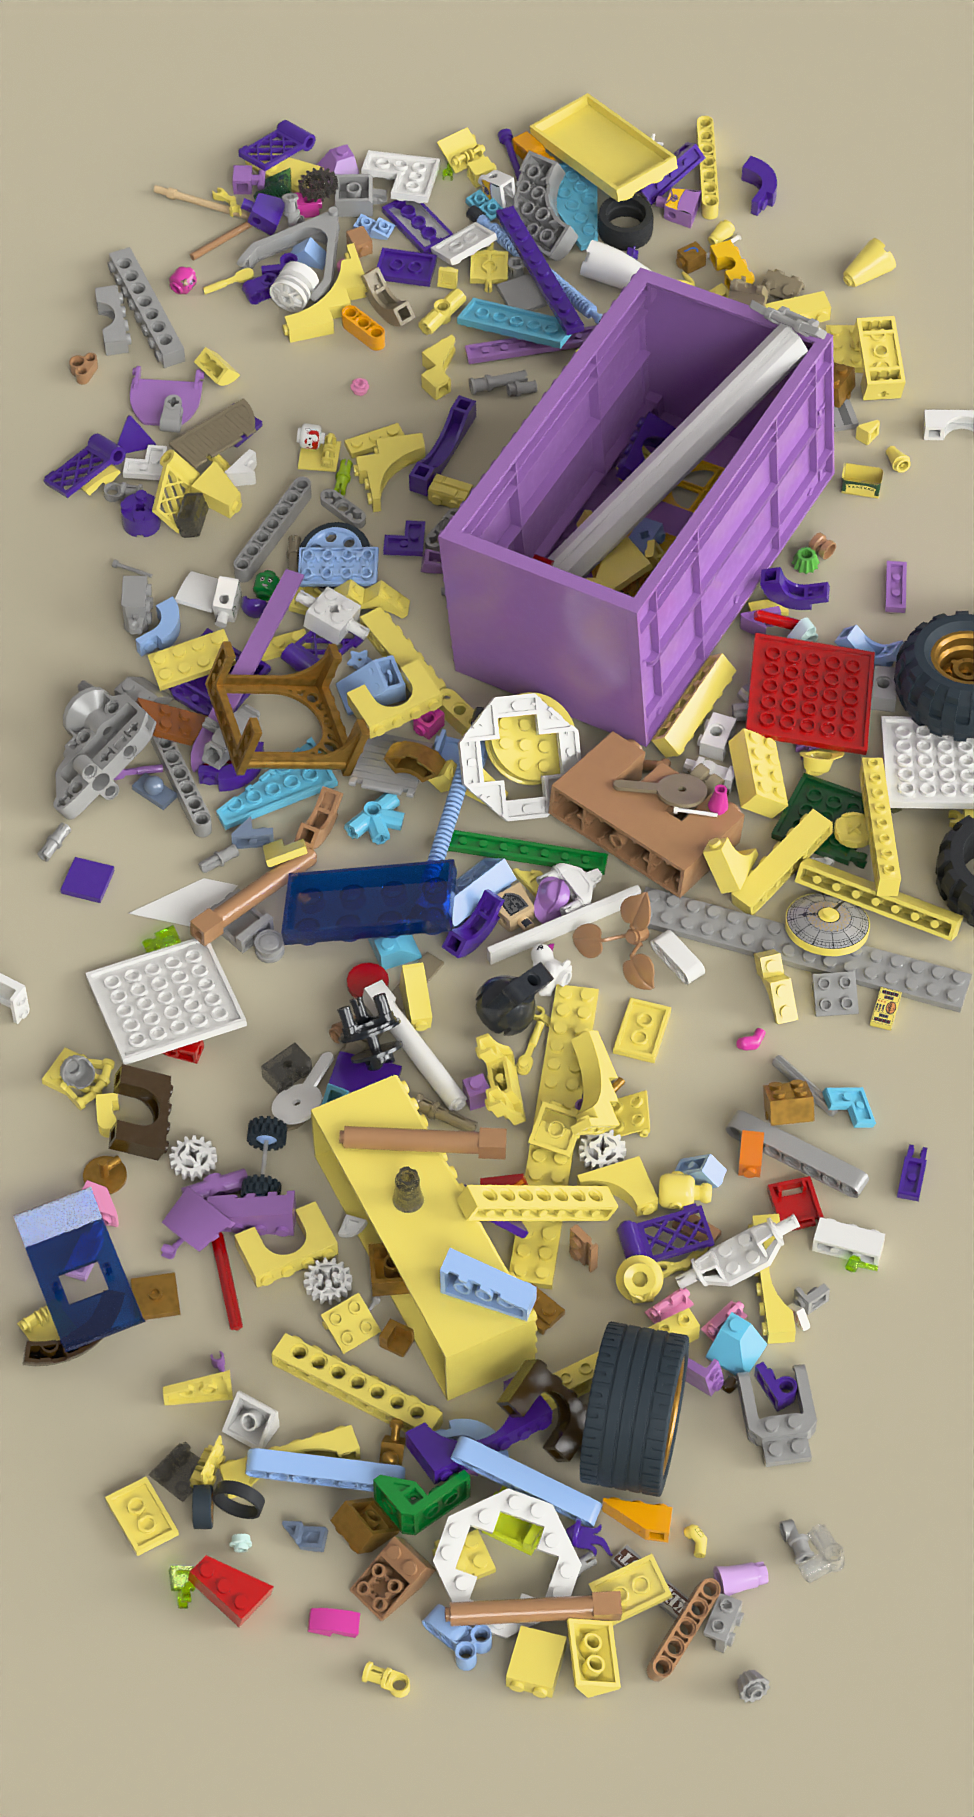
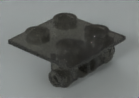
M187 1442L179 1443L149 1474L152 1479L182 1502L193 1492V1488L190 1486V1478L195 1467L199 1465L198 1461L200 1460L198 1456L190 1451L191 1446Z

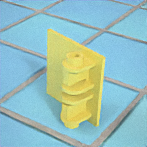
M468 128L437 142L455 174L467 169V163L485 157L483 155L485 147L477 145Z
M328 433L325 436L324 444H320L317 450L301 448L298 469L336 472L341 441H337L333 433Z
M647 1090L618 1098L619 1102L611 1105L619 1122V1126L612 1129L614 1130L613 1136L620 1134L622 1137L637 1132L640 1137H647L648 1133H650Z
M359 1293L321 1315L323 1327L326 1330L329 1329L343 1354L381 1332Z
M52 1300L48 1305L41 1307L38 1311H34L33 1314L26 1318L24 1317L17 1323L29 1341H58L69 1337L70 1334L77 1331V1328L62 1310L63 1306L59 1300Z
M219 1435L214 1446L209 1445L208 1448H204L198 1461L199 1465L195 1467L190 1478V1486L192 1488L194 1485L214 1486L216 1481L215 1474L219 1469V1465L224 1464L226 1458L223 1455L224 1445H222L221 1435Z

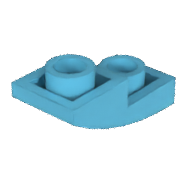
M481 190L467 197L465 201L469 207L476 205L485 212V216L490 219V222L497 218L496 210L503 209L494 198L489 199Z

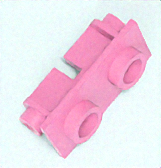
M679 1288L646 1310L645 1314L656 1324L692 1307L694 1303L688 1298L690 1296L688 1289Z
M740 1301L737 1303L729 1302L701 1330L714 1342L731 1312L743 1319L748 1317L743 1312V1303Z

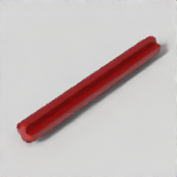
M219 1232V1237L212 1241L229 1326L231 1330L239 1331L243 1327L224 1234Z

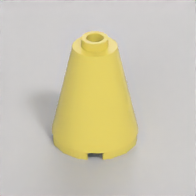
M873 238L865 245L843 272V280L846 285L852 287L859 286L892 271L896 267L891 252L886 253L883 249L886 247L884 243L879 239Z

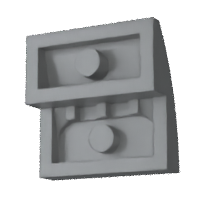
M530 273L496 284L497 291L507 306L528 311L547 306L545 298Z

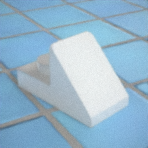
M249 449L225 471V474L234 486L256 484L254 471L257 466L256 452Z

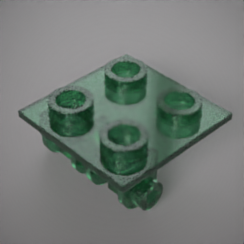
M291 168L265 179L264 189L256 191L253 195L254 199L256 200L259 193L281 199L284 194L291 193Z

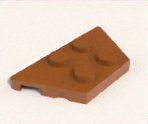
M137 698L136 703L156 721L152 736L190 746L194 744L202 729L205 718L208 717L142 698Z

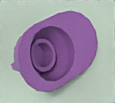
M550 876L540 882L534 901V914L542 924L562 916L560 907L567 905L570 898V890L566 883H564V880Z

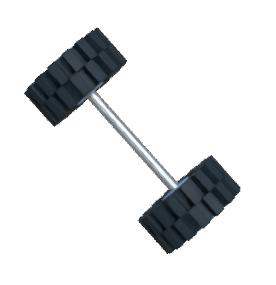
M259 1116V1119L255 1117L249 1121L247 1142H249L250 1146L253 1145V1148L257 1149L259 1147L263 1151L261 1175L257 1176V1174H254L253 1177L247 1176V1179H243L240 1198H243L248 1193H255L258 1197L267 1196L268 1192H277L278 1195H281L282 1185L280 1181L278 1182L276 1178L272 1179V1176L269 1175L265 1177L267 1151H271V1149L276 1151L278 1148L282 1149L283 1145H286L288 1127L283 1120L278 1121L277 1117L271 1119V1116H267V1118Z

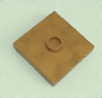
M175 1272L131 1278L136 1321L181 1315Z

